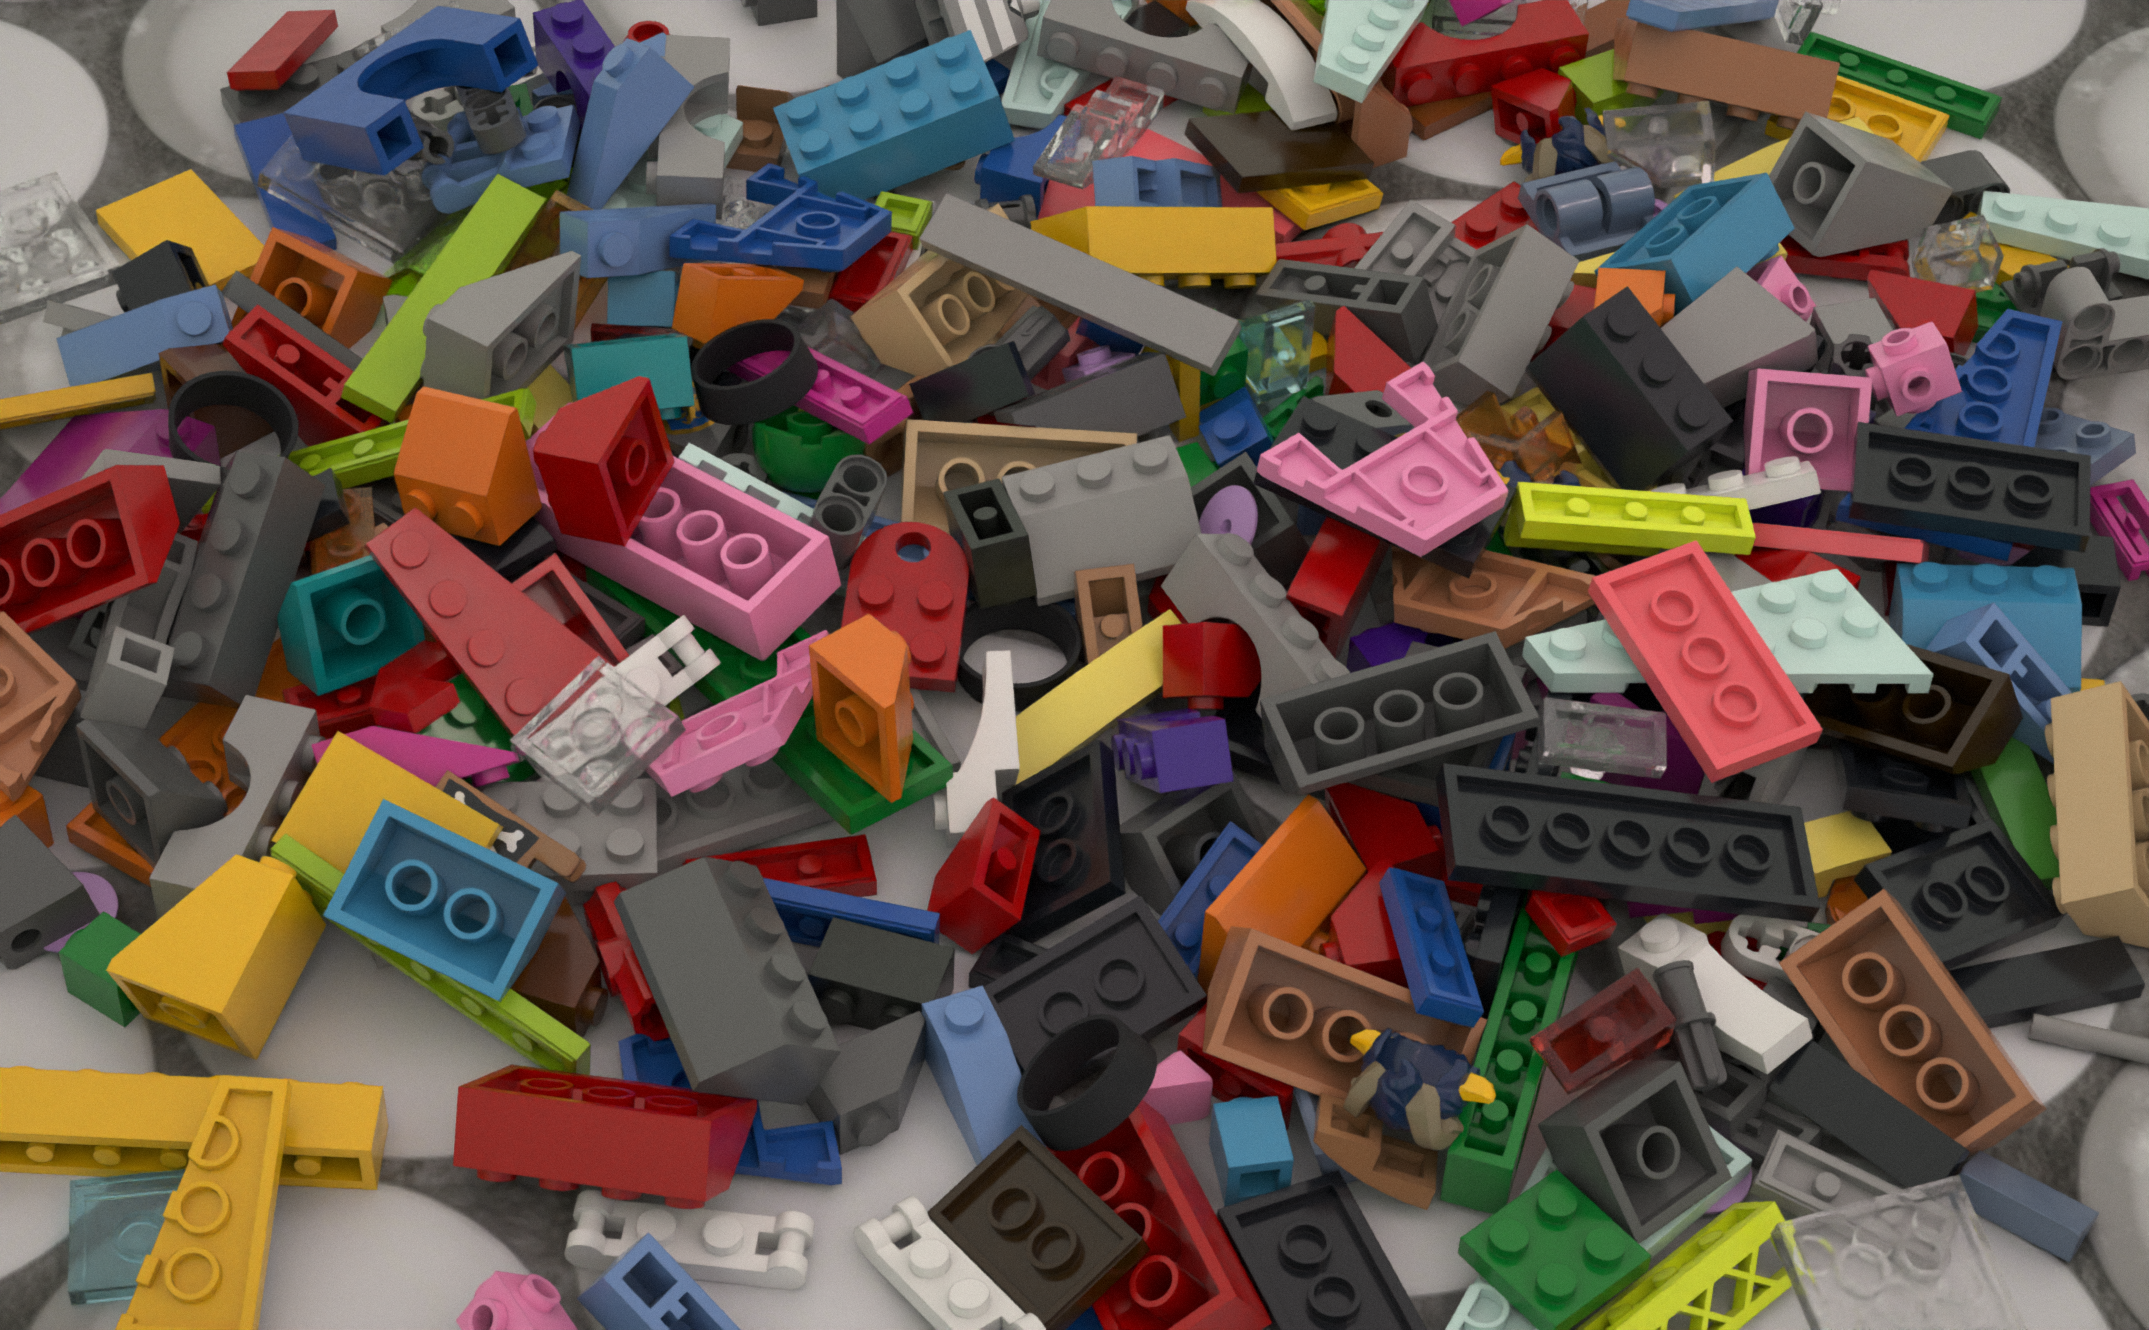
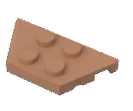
M1392 545L1394 623L1418 628L1427 633H1439L1467 640L1496 631L1504 649L1524 640L1527 636H1532L1595 605V602L1588 593L1591 580L1595 575L1485 550L1468 579Z
M2 611L0 612V789L12 801H15L23 794L80 701L81 694L77 682Z

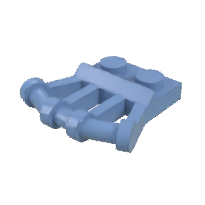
M574 105L561 108L543 106L533 110L526 116H522L520 108L517 107L526 130V137L517 146L497 154H485L480 150L465 112L457 113L447 126L448 133L454 141L452 156L447 158V156L438 154L446 162L438 165L426 162L421 176L423 184L430 190V199L435 208L442 213L449 214L476 204L497 174L524 188L569 178L580 128V120Z

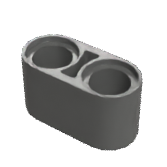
M1968 150L1920 162L1954 189L1930 231L1951 228L1970 212L1977 215L1984 191L2010 193L2008 185L1979 151Z
M850 455L843 458L837 464L815 504L808 526L829 536L838 571L847 568L852 561L854 553L865 538L874 520L888 479L886 471L881 464L864 455Z

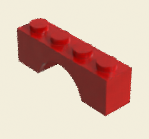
M1542 0L1520 4L1517 7L1516 20L1513 25L1503 33L1486 39L1466 40L1449 37L1434 31L1421 22L1415 27L1380 79L1384 87L1394 98L1406 107L1490 92L1491 85L1528 72L1544 68L1558 74L1559 67L1585 59L1589 32L1568 0Z

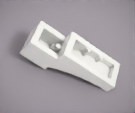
M1010 650L986 651L982 668V709L975 738L958 772H953V778L946 783V787L942 789L943 792L932 794L934 830L945 829L947 848H955L984 804L993 797L997 799L996 786L1016 785L1020 767Z
M1661 913L1617 947L1628 986L1662 1004L1657 983L1652 976L1654 971L1663 965L1675 961L1689 960L1693 962V971L1706 1011L1712 1012L1716 1017V1024L1712 1027L1719 1050L1765 1074H1769L1813 1038L1808 1018L1778 1002L1740 974L1709 944L1705 933L1671 916Z

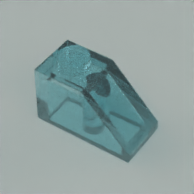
M1311 300L1279 306L1237 319L1241 326L1238 337L1249 349L1245 387L1257 405L1307 389L1316 309Z

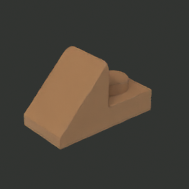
M737 85L736 110L737 119L743 122V139L726 168L757 172L768 163L781 166L787 144L773 108L793 100L795 97L792 94L780 90Z
M1134 564L1074 572L1075 621L1082 636L1085 666L1143 627Z

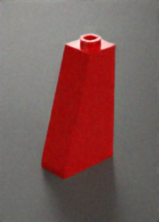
M1326 517L1290 585L1286 599L1292 603L1302 618L1309 621L1317 629L1318 638L1335 660H1338L1390 544Z

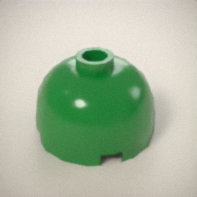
M794 405L771 418L755 422L752 428L754 456L761 469L767 474V478L777 486L791 490L794 494L816 500L821 495L835 467L843 458L850 455H864L865 442L806 411H799V408Z

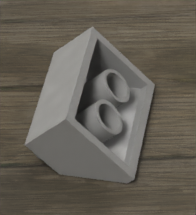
M1528 224L1475 250L1438 323L1436 332L1430 339L1419 363H1426L1434 373L1433 385L1442 398L1449 397L1450 400L1483 409L1506 400H1514L1528 382L1529 375L1525 369L1532 356L1544 347L1551 335L1552 328L1548 324L1555 310L1566 302L1573 291L1574 282L1570 279L1579 260Z
M1170 435L1002 477V485L1029 535L1038 594L1034 597L1038 607L1075 598L1074 572L1078 570L1134 564L1136 582L1169 574L1196 533L1202 534L1188 475Z

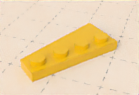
M220 1075L188 1152V1157L190 1158L177 1191L173 1190L162 1215L165 1219L151 1254H146L135 1280L138 1285L126 1314H121L115 1330H258L292 1086L288 1079Z

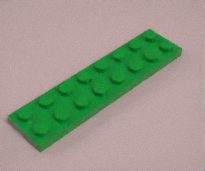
M585 565L587 584L645 618V634L642 635L644 639L652 634L656 636L680 618V616ZM691 623L695 628L691 634L704 651L711 649L721 662L693 685L710 702L716 705L776 677L777 652L811 637V635L799 626L763 662ZM672 647L669 648L668 651L683 667H686ZM813 696L785 745L779 747L778 752L770 758L850 835L945 788L946 783L953 778V765L913 729V742L902 797L890 803L817 740Z

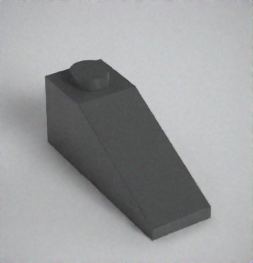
M1279 259L1255 294L1259 304L1328 338L1336 310L1345 306L1403 361L1408 363L1417 362L1438 328L1425 279L1419 276Z
M1143 352L993 411L997 422L1056 429L1136 433L1139 443L1171 433L1169 424L1186 418L1166 355L1159 352Z

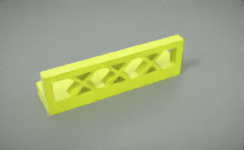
M1517 482V490L1503 534L1505 546L1650 557L1657 555L1660 548L1673 549L1696 540L1704 552L1750 555L1756 538L1745 498Z
M1775 1201L1733 1203L1575 1330H1667L1668 1320L1676 1313L1691 1317L1689 1330H1739L1811 1271V1268ZM1770 1238L1784 1266L1770 1278L1755 1275L1759 1246ZM1738 1264V1270L1733 1269ZM1721 1277L1736 1280L1732 1309L1724 1315L1710 1311L1714 1283ZM1753 1285L1759 1286L1753 1291ZM1693 1300V1306L1687 1305ZM1708 1322L1713 1323L1710 1327H1708Z

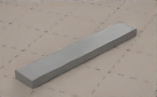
M948 193L944 196L919 238L923 248L1160 353H1165L1167 356L1212 376H1215L1241 331V326L1237 319Z

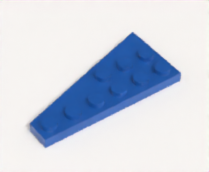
M2007 309L1976 344L1975 352L1963 366L1958 365L1955 369L1962 392L1937 401L1929 410L1917 413L1904 429L2034 447L2063 321ZM1850 493L1838 505L1836 521L1911 539H1920L1928 543L2008 562L2013 542L1849 518Z

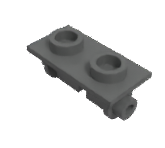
M2104 248L2096 249L2092 253L2072 257L2069 267L2063 259L2038 265H2024L2020 272L2014 274L2013 280L2001 282L2000 286L2018 311L2040 316L2050 282L2066 269L2085 267L2091 271L2109 301L2123 298L2122 293L2112 282L2113 273H2117L2120 270V259L2116 252H2108Z

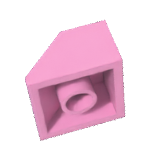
M1760 368L1749 370L1743 425L1745 474L1749 475L1765 471L1764 464L1769 461L1796 456L1799 457L1800 462L1809 461L1817 471L1820 489L1850 492L1854 437L1858 422L1869 423L1873 378Z

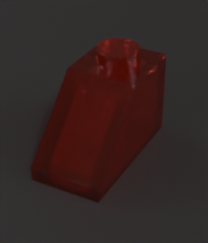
M1637 967L1532 1036L1529 1042L1567 1095L1598 1084L1631 1060H1642L1670 1042L1677 1019Z

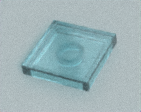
M185 1169L70 1180L68 1293L71 1305L129 1300L133 1298L138 1285L135 1280L146 1254L150 1255L165 1220L162 1215L172 1191H177Z

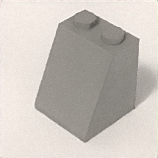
M1806 111L1769 174V178L1795 228L1789 235L1812 255L1818 257L1926 236L1954 190L1894 141Z

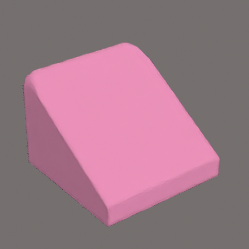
M1179 1050L1157 1065L1153 1082L1143 1100L1163 1115L1168 1125L1204 1119L1210 1114L1213 1081L1208 1073Z

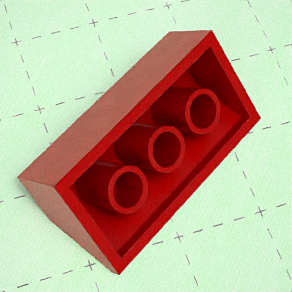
M114 465L1 514L0 612L4 611L26 634L31 635L157 583L180 525L164 465Z
M511 1064L458 1087L453 1166L477 1169V1178L486 1181H513L517 1179V1175L539 1178V1187L548 1190H575L579 1188V1184L601 1187V1195L611 1199L633 1200L641 1198L642 1193L665 1196L664 1204L670 1207L680 1209L702 1208L705 1206L706 1201L729 1189L757 1111V1100L696 1092L689 1088Z
M1142 1100L1118 1127L1085 1147L1071 1151H1055L1046 1146L1056 1158L1138 1233L1150 1248L1149 1252L1092 1304L1104 1330H1262L1272 1323L1165 1117Z

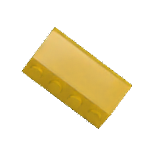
M1086 206L1030 221L1031 230L1163 287H1165L1164 280H1178L1179 289L1206 288L1211 286V279H1224L1225 289L1257 286L1256 277L1268 275L1277 263L1273 207Z

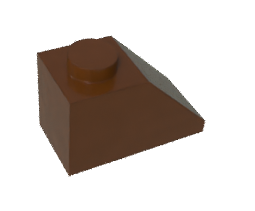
M564 897L537 952L511 989L583 1038L590 1025L597 1026L601 1022L607 1007L608 990L602 988L600 960L568 900Z

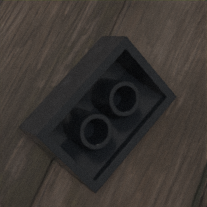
M1628 286L1580 318L1525 369L1532 381L1616 489L1650 490L1715 445L1733 422Z

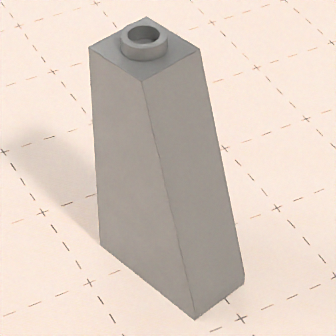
M1735 267L1661 327L1665 335L1723 408L1746 398L1749 370L1760 368L1803 372L1818 362L1816 329L1738 267Z

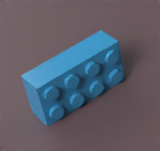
M971 30L945 38L938 43L908 55L897 57L890 62L855 76L844 78L837 83L807 95L796 97L773 108L799 177L805 176L817 181L818 192L836 199V193L842 191L866 200L879 195L881 191L887 192L1015 141L1000 96Z

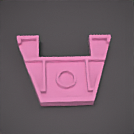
M1424 362L1386 382L1382 399L1415 427L1414 429L1343 470L1336 466L1305 437L1297 433L1260 454L1256 470L1261 476L1420 557L1504 507L1509 491L1475 437L1467 438L1456 421L1457 409L1449 397L1441 398L1433 385L1435 375Z
M827 629L777 652L776 677L675 724L672 722L665 707H663L620 740L623 748L671 797L688 789L692 793L706 790L716 784L722 778L723 773L744 763L746 766L752 767L766 762L778 752L779 747L785 745L813 696L809 645L829 635Z

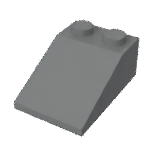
M569 251L460 287L442 305H435L429 311L423 325V334L426 336L425 359L420 370V377L424 380L423 387L477 399H485L521 388H527L564 351L563 345L573 342L581 255Z

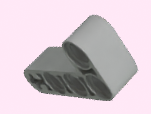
M2085 267L2066 269L2050 282L2040 316L2063 321L2053 366L2060 378L2080 380L2149 369V295L2109 301L2091 271Z

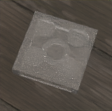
M598 655L529 721L510 742L520 756L598 816L686 729L679 716Z

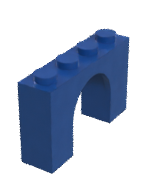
M436 6L286 110L283 114L303 160L385 176L424 148L405 103L406 100L424 92L450 86H466L502 92L539 65L520 18Z

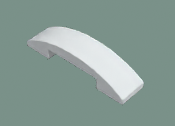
M1260 0L1187 1L1186 10L1202 28L1209 23L1219 26L1266 79L1268 88L1265 101L1292 131L1336 121L1338 111L1330 90L1313 82L1316 62L1292 28L1269 6Z

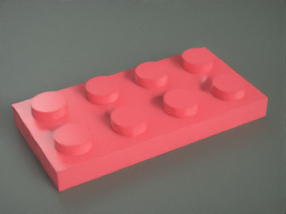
M1697 540L1592 578L1588 589L1589 595L1711 783L1817 743L1823 730Z

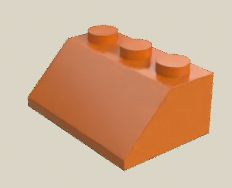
M1308 794L1205 911L1198 983L1206 993L1207 998L1209 985L1231 926L1252 928L1319 954L1320 944L1328 942L1331 916L1366 875L1365 866L1321 802L1315 797Z

